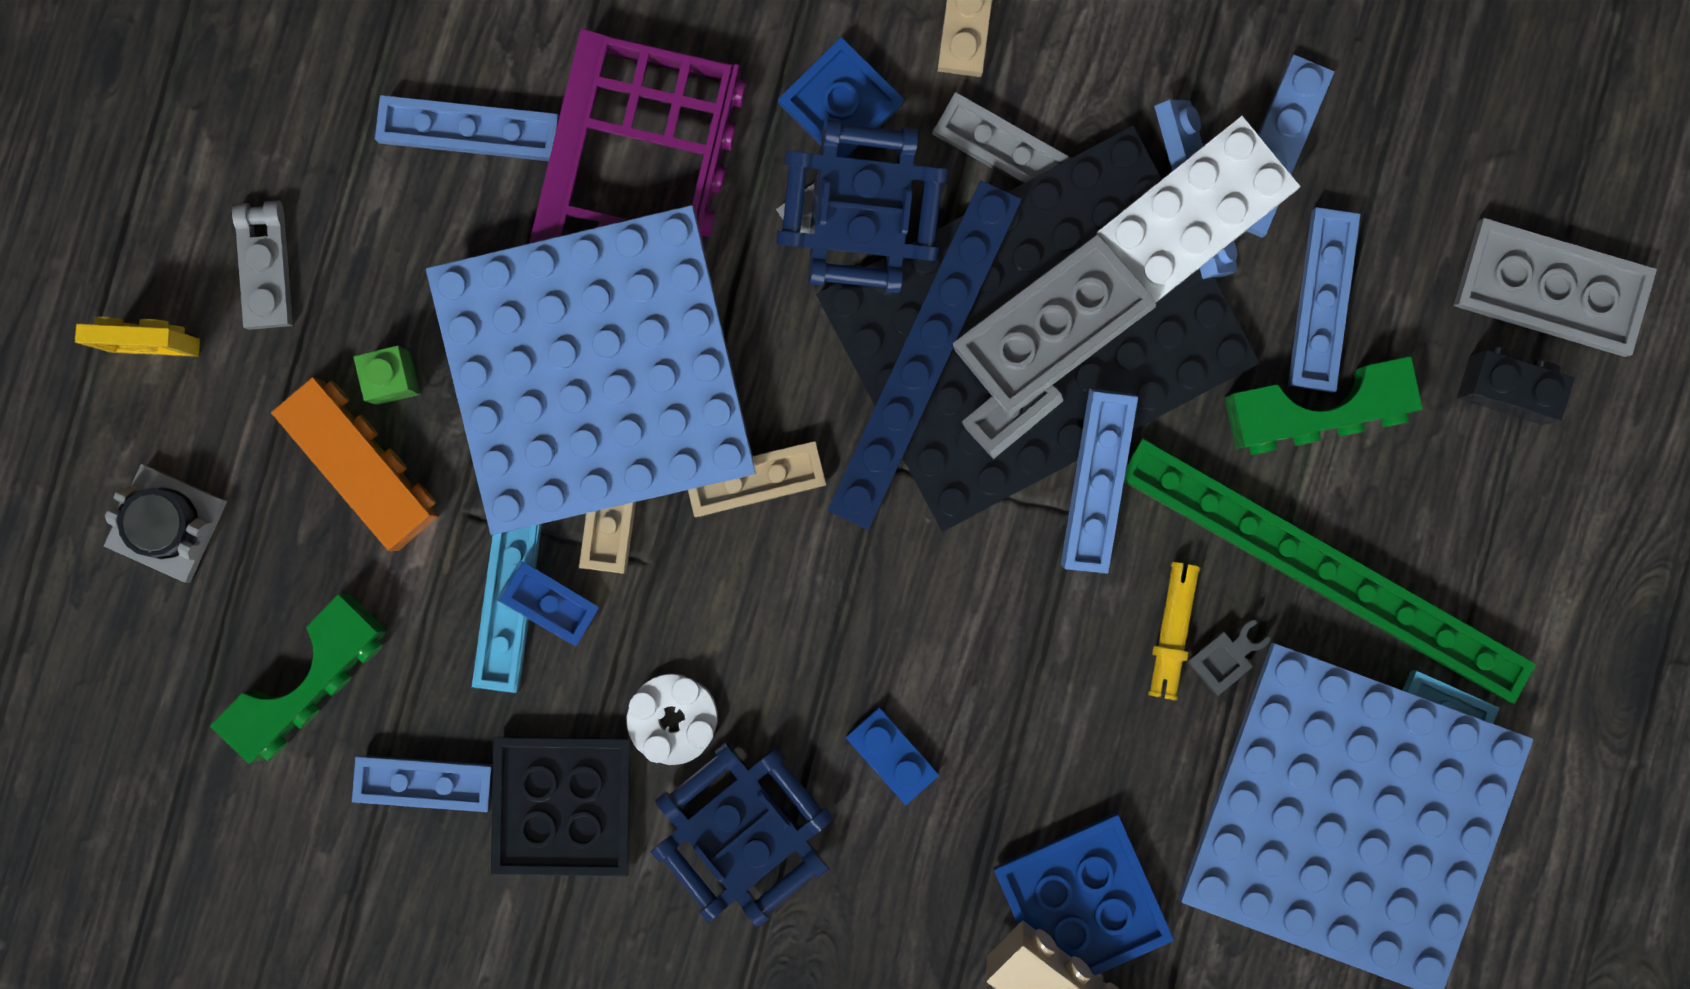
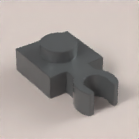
M1247 620L1242 623L1232 640L1224 632L1220 631L1188 658L1187 662L1215 695L1219 696L1253 668L1244 656L1250 651L1263 649L1270 642V637L1266 635L1256 643H1251L1248 640L1247 632L1257 624L1256 620Z

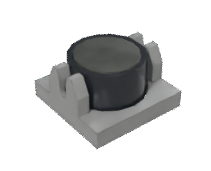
M141 464L131 487L124 486L115 493L113 498L120 502L119 506L116 509L108 510L105 514L106 521L112 525L104 547L182 582L190 583L227 501L153 467Z

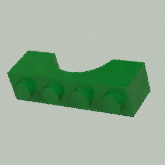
M1411 356L1372 364L1355 370L1348 394L1340 404L1329 411H1311L1296 405L1283 393L1278 384L1234 393L1225 397L1235 449L1249 447L1250 455L1278 450L1276 441L1293 438L1294 446L1322 441L1320 435L1322 431L1337 429L1338 437L1365 432V422L1381 419L1382 428L1410 422L1408 413L1423 410Z
M338 594L306 627L312 641L313 660L306 679L296 690L286 696H272L257 690L241 693L210 725L248 764L263 759L267 762L274 759L288 744L284 737L295 726L299 729L305 727L319 713L320 709L316 704L327 693L332 697L346 686L352 678L348 671L359 660L363 664L368 662L383 647L379 640L388 630L351 594Z

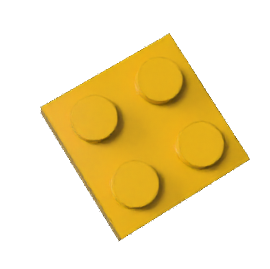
M94 317V325L76 324L75 343L110 353L199 357L200 339L185 334V327L169 325L168 321L140 319V325L123 323V319Z

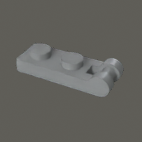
M280 200L265 201L264 205L259 207H251L249 203L233 204L232 219L236 229L243 328L251 330L293 326L283 205ZM266 224L268 236L255 237L254 225Z

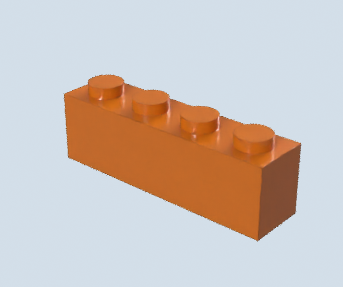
M312 377L274 409L271 414L388 551H399L439 517L432 508L436 501L423 485L417 483L413 486L403 472L407 467L394 451L389 448L384 452L374 440L378 432L371 423L361 414L355 418L345 406L349 398L343 390L332 380L326 383Z

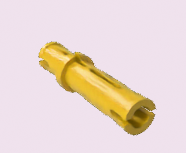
M1171 562L1172 569L1158 646H1153L1152 655L1156 656L1148 695L1161 698L1163 681L1167 679L1165 699L1177 701L1182 661L1188 660L1189 652L1184 650L1198 573L1201 567L1188 564L1186 579L1182 583L1184 563Z

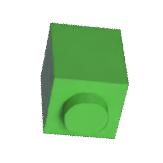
M394 346L354 356L364 401L380 405L421 395L410 351L400 346Z

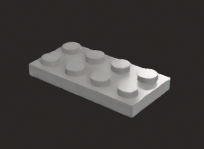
M1483 218L1478 221L1454 306L1627 357L1633 355L1657 269Z
M1097 235L952 344L957 354L1010 417L1156 307V300L1103 239Z

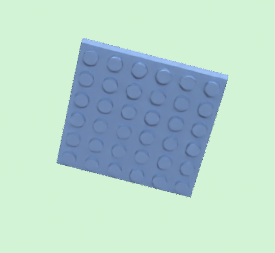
M691 205L426 268L490 535L757 473L694 206Z
M1271 643L1178 900L1181 903L1410 988L1445 989L1534 739Z

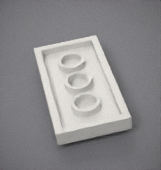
M1241 116L1100 229L1097 235L1103 239L1156 302H1158L1296 192L1300 185L1244 117Z

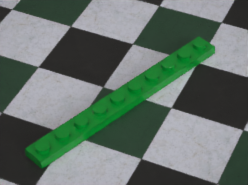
M1144 439L1139 440L1127 461L1124 483L1508 703L1515 704L1537 665Z

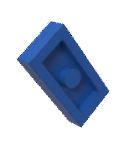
M523 561L518 562L496 598L500 603L574 646H577L599 609L595 604Z
M880 707L846 736L851 745L905 805L939 776V773Z

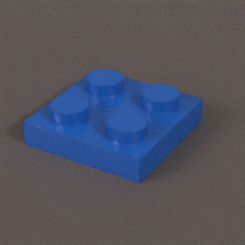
M840 37L778 99V104L821 146L823 126L826 118L840 119L841 124L879 129L904 104V99ZM839 143L837 157L850 158L861 145Z

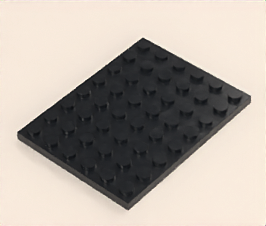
M1134 126L1119 132L1007 192L1022 200L957 340L1097 236V232L1162 180ZM964 215L937 229L935 247H939L938 261L903 258L902 285L898 294L886 293L882 287L836 283L816 294L820 305L874 406H876ZM916 240L915 242H913V243H911V244L917 245V241H918V240ZM886 257L869 265L867 268L885 269ZM1199 268L1156 302V307L1055 382L1053 386L1061 393L1063 402L994 459L965 429L962 423L964 419L990 399L992 395L953 347L902 459L941 532H944L1077 461L1089 389L1131 393L1138 396L1133 425L1134 431L1258 365L1260 362L1215 278L1203 279Z

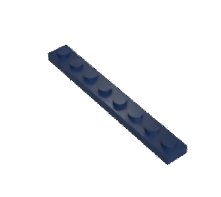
M980 180L827 511L869 530L953 349L952 343L957 340L1022 199Z

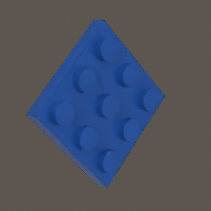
M1117 813L992 867L1017 924L1024 921L1035 930L1045 931L1051 936L1058 948L1070 957L1076 956L1083 960L1095 976L1174 941Z

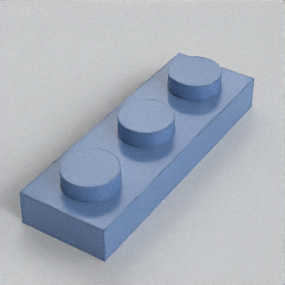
M359 755L355 757L352 802L489 812L492 800L493 765Z

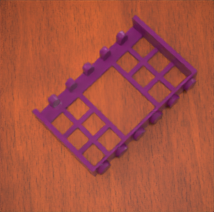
M580 29L529 244L563 236L567 216L599 223L598 227L628 221V219L570 206L588 128L704 155L692 206L695 209L702 241L704 236L711 237L716 220V211L710 210L714 193H722L727 168L720 166L724 149L732 150L736 135L737 124L731 123L734 106L742 107L747 88V81L741 80L739 65H732ZM606 54L638 61L632 84L601 77ZM647 64L679 71L674 94L642 86ZM689 73L721 80L716 103L684 96ZM598 87L630 94L623 125L591 118ZM640 97L672 104L664 135L632 128ZM681 106L713 113L706 145L674 138Z

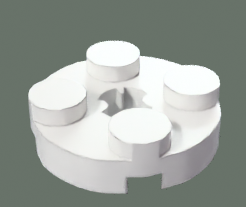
M680 674L660 675L642 685L630 700L627 714V729L635 747L651 762L667 765L687 763L702 754L712 741L718 723L716 703L708 689L694 679ZM674 706L676 707L675 713L679 709L684 713L685 720L679 723V731L671 732L669 731V726L665 729L661 725L660 719L665 716L666 707Z

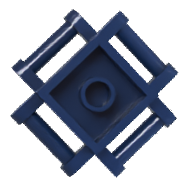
M826 118L823 126L820 155L786 151L784 165L789 166L783 228L777 232L776 244L810 248L808 266L809 285L823 286L824 282L882 287L886 293L898 294L902 285L903 258L938 261L939 247H935L941 188L942 183H947L948 169L913 165L918 144L917 128L902 127L901 131L844 125L841 124L840 119ZM844 143L898 150L897 163L837 157L838 144ZM807 168L816 169L810 231L809 233H802L800 231ZM912 180L924 181L917 245L905 244L912 199ZM827 250L884 255L886 256L885 269L826 263Z
M725 742L715 750L717 755L673 792L669 794L665 791L655 800L662 813L672 821L677 829L650 852L658 862L663 860L701 906L702 909L699 912L708 923L736 900L751 922L759 928L770 919L768 914L813 876L819 878L829 870L826 862L810 844L808 839L826 827L834 819V816L826 807L822 809L783 763L782 760L785 757L777 747L752 767L748 768L732 747ZM729 769L736 779L689 817L682 807ZM765 774H770L807 819L803 825L799 827L760 780ZM685 840L690 843L695 853L717 880L725 886V889L717 896L714 895L678 851L677 847ZM796 850L802 857L803 862L756 900L748 889Z

